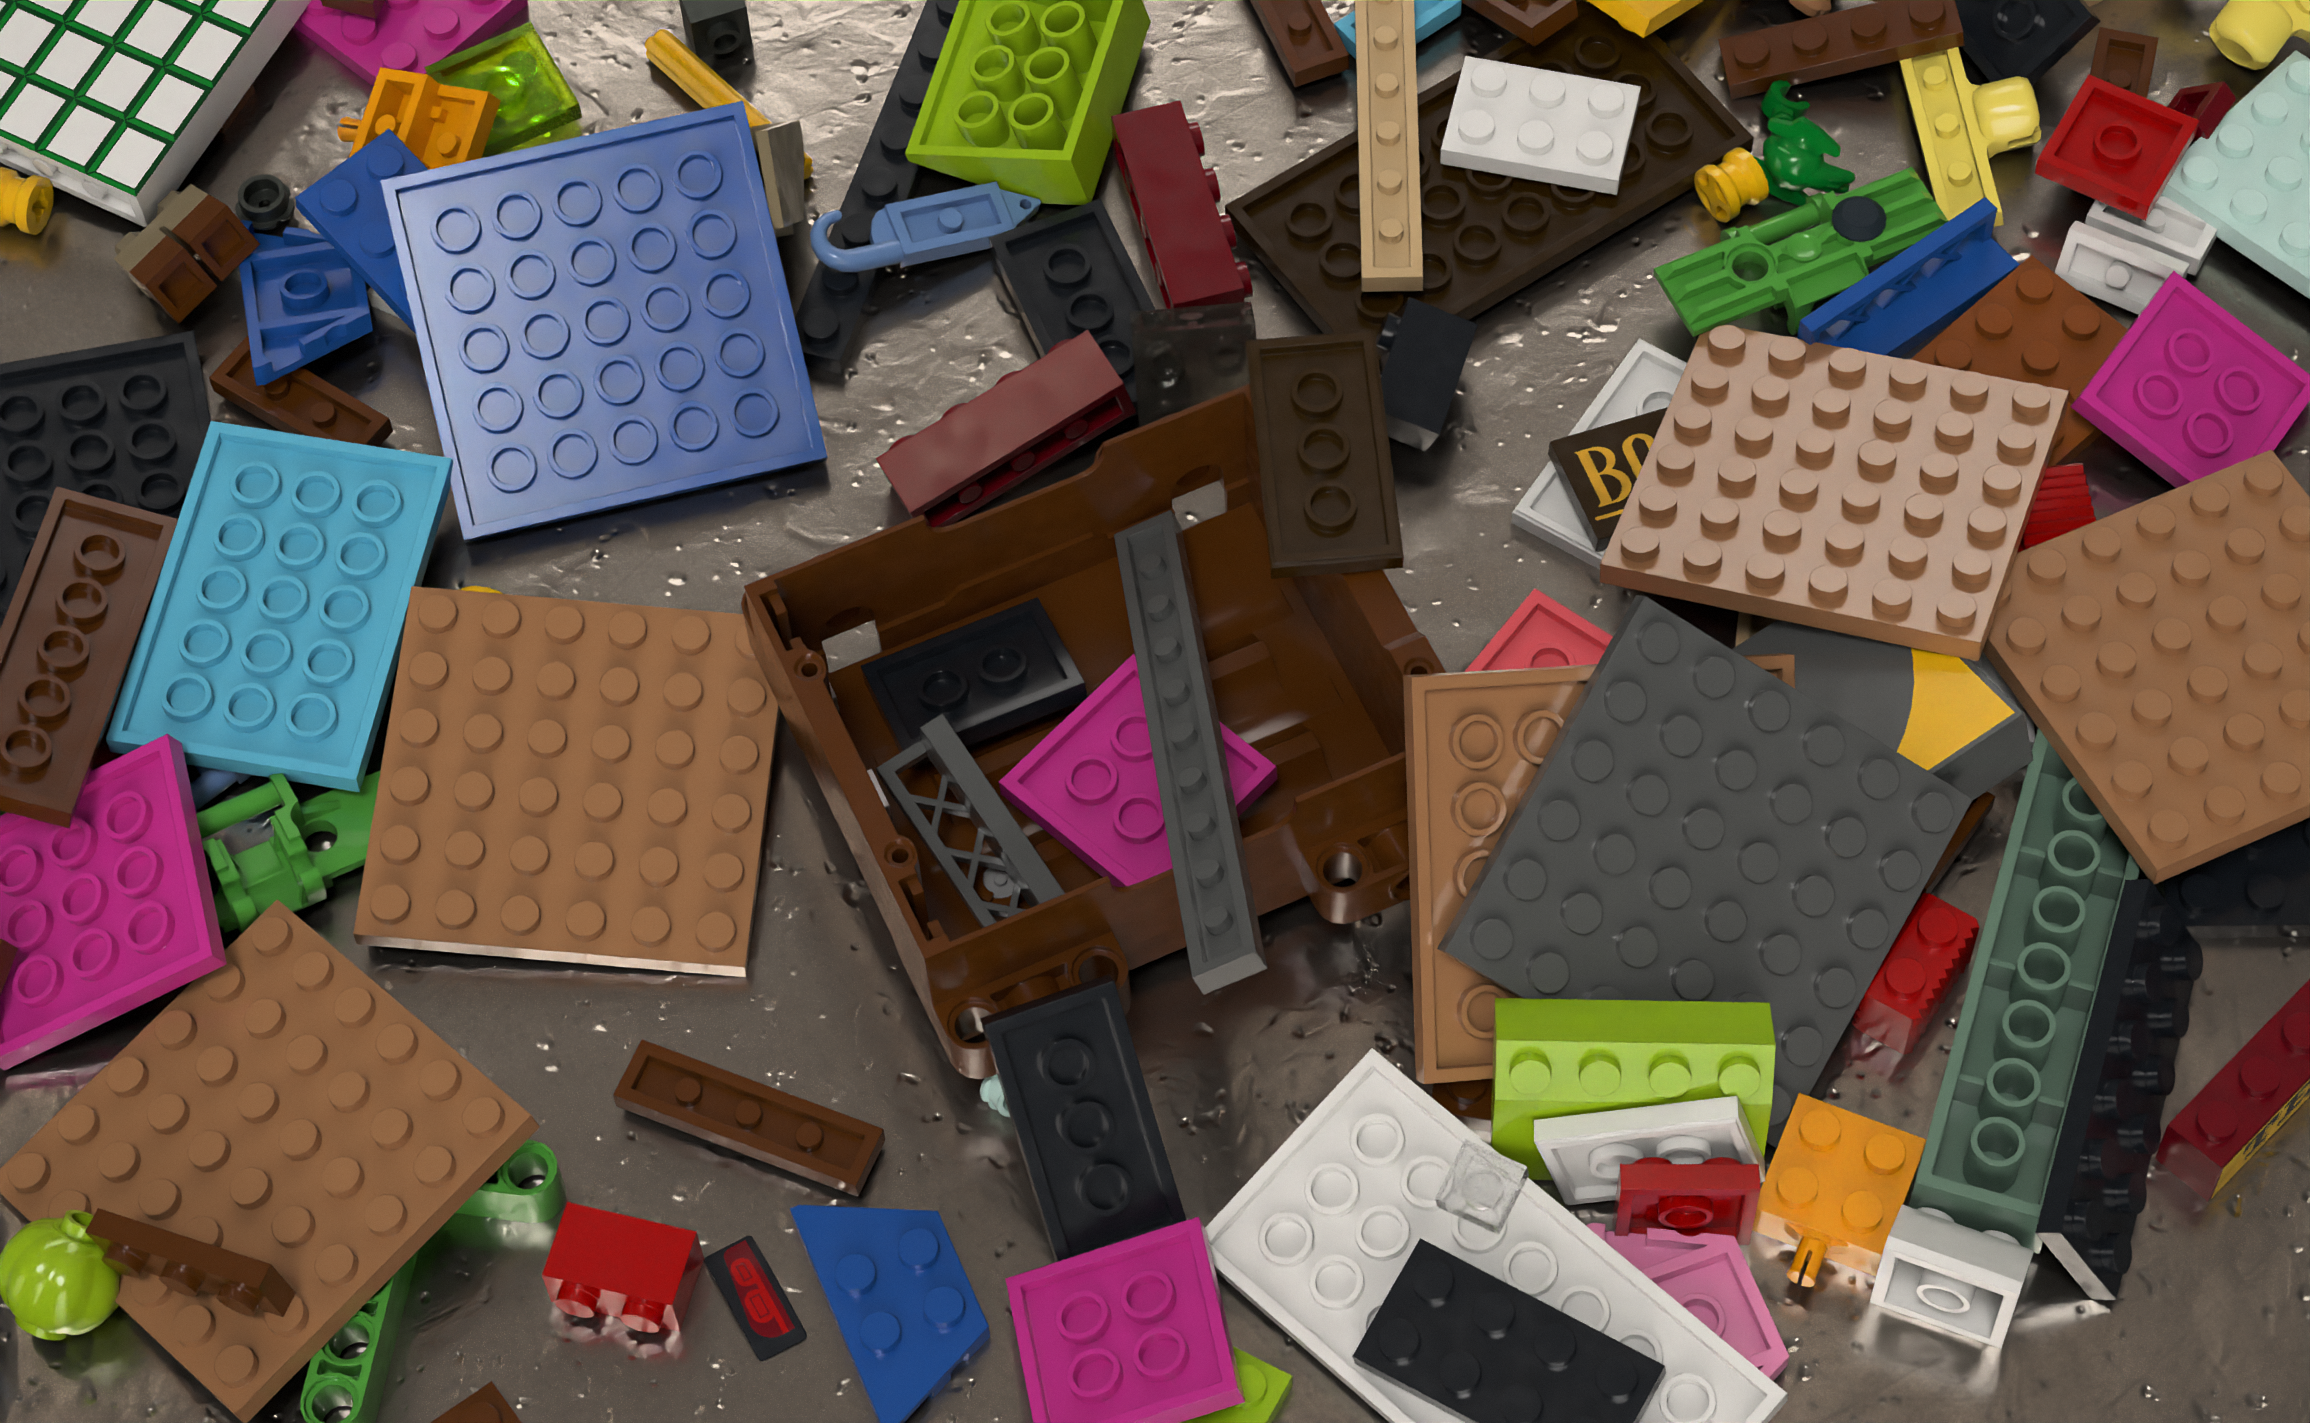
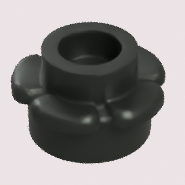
M260 174L250 177L242 183L238 190V202L235 206L237 217L239 220L252 221L253 228L256 230L275 228L283 221L288 220L294 211V200L289 198L291 195L290 189L273 175Z

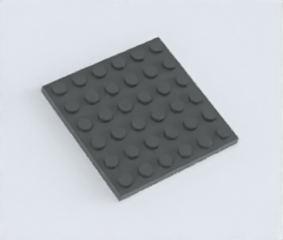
M1636 595L1437 949L1519 998L1769 1002L1776 1051L1772 1109L1766 1145L1777 1149L1798 1094L1801 1093L1809 1096L1973 799L1650 598Z

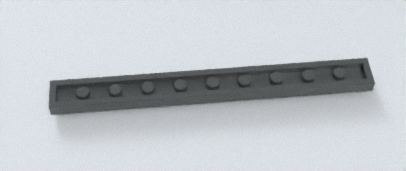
M1169 510L1114 534L1191 974L1193 980L1203 995L1261 972L1267 969L1182 527L1173 512Z

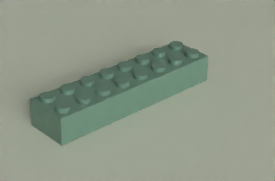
M2038 728L2032 749L2033 761L2027 767L1908 1207L1914 1209L1921 1207L1934 1208L1949 1215L1955 1223L1980 1232L1995 1230L2006 1233L2015 1238L2021 1246L2032 1249L2034 1253L2039 1254L2043 1241L2035 1232L2125 880L2138 879L2140 866Z

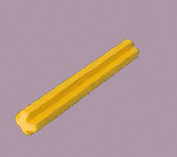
M659 29L654 36L648 37L644 44L647 49V58L704 109L743 101L749 127L772 123L670 31ZM805 152L804 179H808L813 173V167L811 166L812 158Z

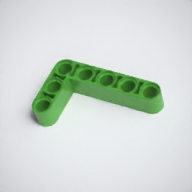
M527 1140L455 1213L525 1223H542L553 1218L562 1210L566 1201V1186L553 1151L543 1143ZM542 1175L546 1177L539 1186L532 1189L518 1187L529 1176ZM419 1250L311 1358L300 1403V1410L306 1423H324L322 1421L325 1415L331 1409L338 1406H350L352 1409L344 1420L337 1423H376ZM364 1342L368 1344L366 1350L358 1357L353 1359L339 1358L341 1352L353 1343Z

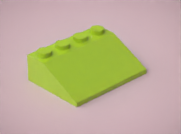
M959 0L905 152L908 161L979 185L997 181L1000 189L1040 199L1042 204L1083 205L1092 202L1112 141L1111 116L1121 113L1151 22L1143 1Z
M1495 998L1490 1146L1529 1179L1553 1180L1534 1142V1120L1738 1096L1764 1158L1772 1109L1776 1051L1770 1003Z

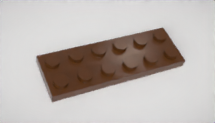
M56 486L0 629L1 811L70 829L134 655L178 519Z

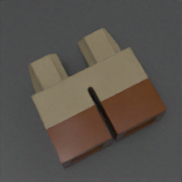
M192 184L182 192L172 190L157 204V217L141 232H129L115 245L117 256L114 260L149 299L155 300L178 324L217 287L194 258L201 262L211 275L222 282L260 245L226 204Z

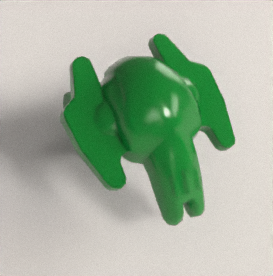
M1774 81L1761 101V109L1769 118L1767 127L1771 131V136L1763 142V160L1753 156L1764 171L1768 181L1769 193L1781 200L1802 206L1806 204V198L1809 197V195L1802 191L1806 188L1827 193L1831 191L1839 194L1848 192L1849 184L1855 181V174L1832 166L1824 161L1823 153L1833 157L1840 156V145L1822 128L1804 117L1810 107L1807 101L1791 102L1784 98L1791 87L1787 81Z

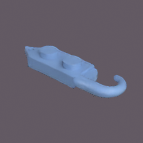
M997 181L886 204L883 209L876 212L872 219L869 235L871 245L846 250L836 248L827 238L828 228L842 219V213L839 210H833L824 213L814 222L810 232L811 248L820 261L828 267L841 272H860L900 263L901 267L989 249V237L1023 226L1039 211L1041 200L1002 190L999 188Z

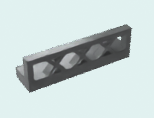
M943 714L920 727V741L876 768L877 775L981 928L996 923L992 915L1008 918L1026 910L1017 908L1020 893L1030 908L1065 894ZM928 756L942 777L937 799L909 794L897 775ZM948 787L960 804L945 801ZM919 808L934 811L932 825H930ZM942 813L971 819L978 830L973 853L945 847L938 837ZM984 840L996 857L981 854ZM955 861L971 864L968 879ZM978 866L1007 872L1014 883L1010 906L986 902L980 899L974 890Z

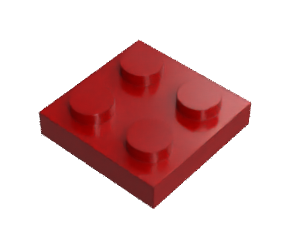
M2088 74L2038 157L2035 174L2146 221L2196 136L2199 120Z
M1659 1157L1642 1158L1632 1164H1620L1612 1219L1614 1236H1628L1629 1233L1647 1234V1228L1675 1230L1684 1236H1696L1700 1233L1735 1236L1738 1245H1749L1760 1194L1759 1164H1741L1740 1161L1728 1157L1711 1158L1701 1164H1672L1671 1161Z

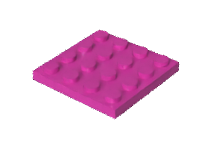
M165 734L92 770L70 829L8 812L0 816V939L18 948L0 996L1 1069L7 1070L227 964L182 743L169 734Z

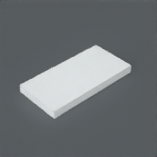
M1639 338L1568 436L1668 407L1687 363ZM1550 460L1513 510L1511 523L1600 570V562L1606 549L1595 551Z

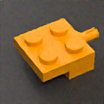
M380 67L362 120L347 116L343 117L339 123L345 127L338 126V137L343 142H354L349 156L351 157L387 129H390L428 170L482 158L501 101L489 91L443 85L428 74Z
M1799 1093L1765 1176V1181L1761 1186L1752 1231L1798 1247L1786 1275L1792 1282L1797 1284L1805 1262L1809 1261L1801 1286H1814L1823 1258L1876 1277L1886 1240L1901 1205L1905 1204L1921 1162L1927 1139Z

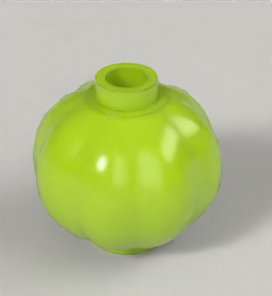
M68 1210L64 1218H40L26 1224L8 1240L0 1255V1295L4 1303L15 1315L16 1324L27 1333L46 1340H63L67 1334L81 1335L101 1325L118 1308L115 1300L119 1293L121 1273L111 1269L102 1261L104 1252L85 1233L94 1215L80 1210Z

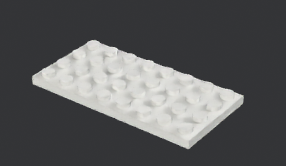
M1373 1048L1369 1050L1205 1227L1215 1271L1389 1423H1465L1358 1366L1352 1357L1420 1238L1665 1365L1666 1374L1639 1423H1768L1788 1401L1787 1392Z

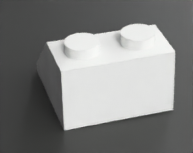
M1901 1205L1883 1249L1870 1303L2001 1349L2034 1250L2021 1246L2015 1238L2006 1233L1995 1230L1980 1232L1957 1224L1949 1215L1940 1210L1928 1207L1914 1209Z

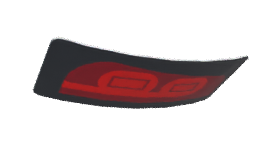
M746 1236L705 1257L704 1262L728 1302L758 1360L765 1361L806 1339L807 1333L752 1236Z

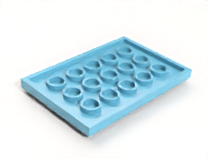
M211 421L106 737L110 752L127 754L165 734H169L182 743L185 761L188 765L268 778L269 775L283 773L287 781L360 792L400 657L411 586L421 587L451 487L452 458Z

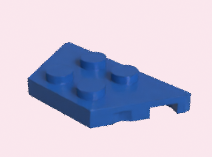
M240 220L260 243L239 264L256 386L266 385L373 331L365 280L321 234H315L310 230L286 227L283 237L258 234L254 232L252 221Z
M797 1205L790 1208L793 1223L878 1423H904L928 1396L933 1399L951 1380L952 1372L959 1363L969 1360L990 1338L989 1325L939 1212L932 1210Z

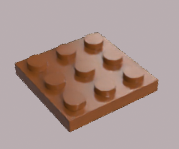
M2031 255L1914 355L1911 360L2068 390L2067 411L2047 466L2066 465L2104 433L2070 406L2128 329Z

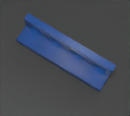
M1984 197L1801 319L1797 338L1804 340L1809 345L1817 342L1900 358L1958 319L2020 265L1992 238L1998 208Z

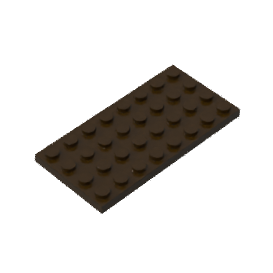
M1581 0L1576 3L1578 17L1538 45L1533 46L1517 37L1481 59L1641 86L1640 101L1617 195L1440 164L1441 147L1461 69L1417 95L1423 291L1362 292L1358 129L1225 205V214H1229L1236 233L1324 334L1375 330V337H1377L1387 312L1397 314L1409 297L1466 320L1473 318L1694 187L1695 173L1707 164L1716 166L1721 164L1723 156L1736 147L1743 148L1751 153L1754 137L1654 32L1642 38L1635 32L1623 28L1617 20L1590 2ZM1377 347L1378 360L1380 361L1383 349Z

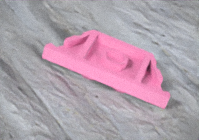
M1590 1223L1586 1225L1772 1381L1787 1367L1789 1354L1735 1236L1710 1233L1684 1236L1675 1230L1647 1228V1234L1629 1233L1628 1236H1614V1231H1605L1606 1224Z

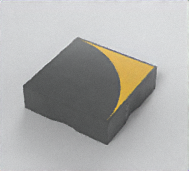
M1782 620L1774 621L1732 649L1742 656L1778 653L1794 655L1796 690L1973 800L2033 761L2025 713L1970 659Z

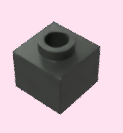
M679 0L685 31L694 53L700 59L715 54H725L738 47L752 44L747 7L744 0Z

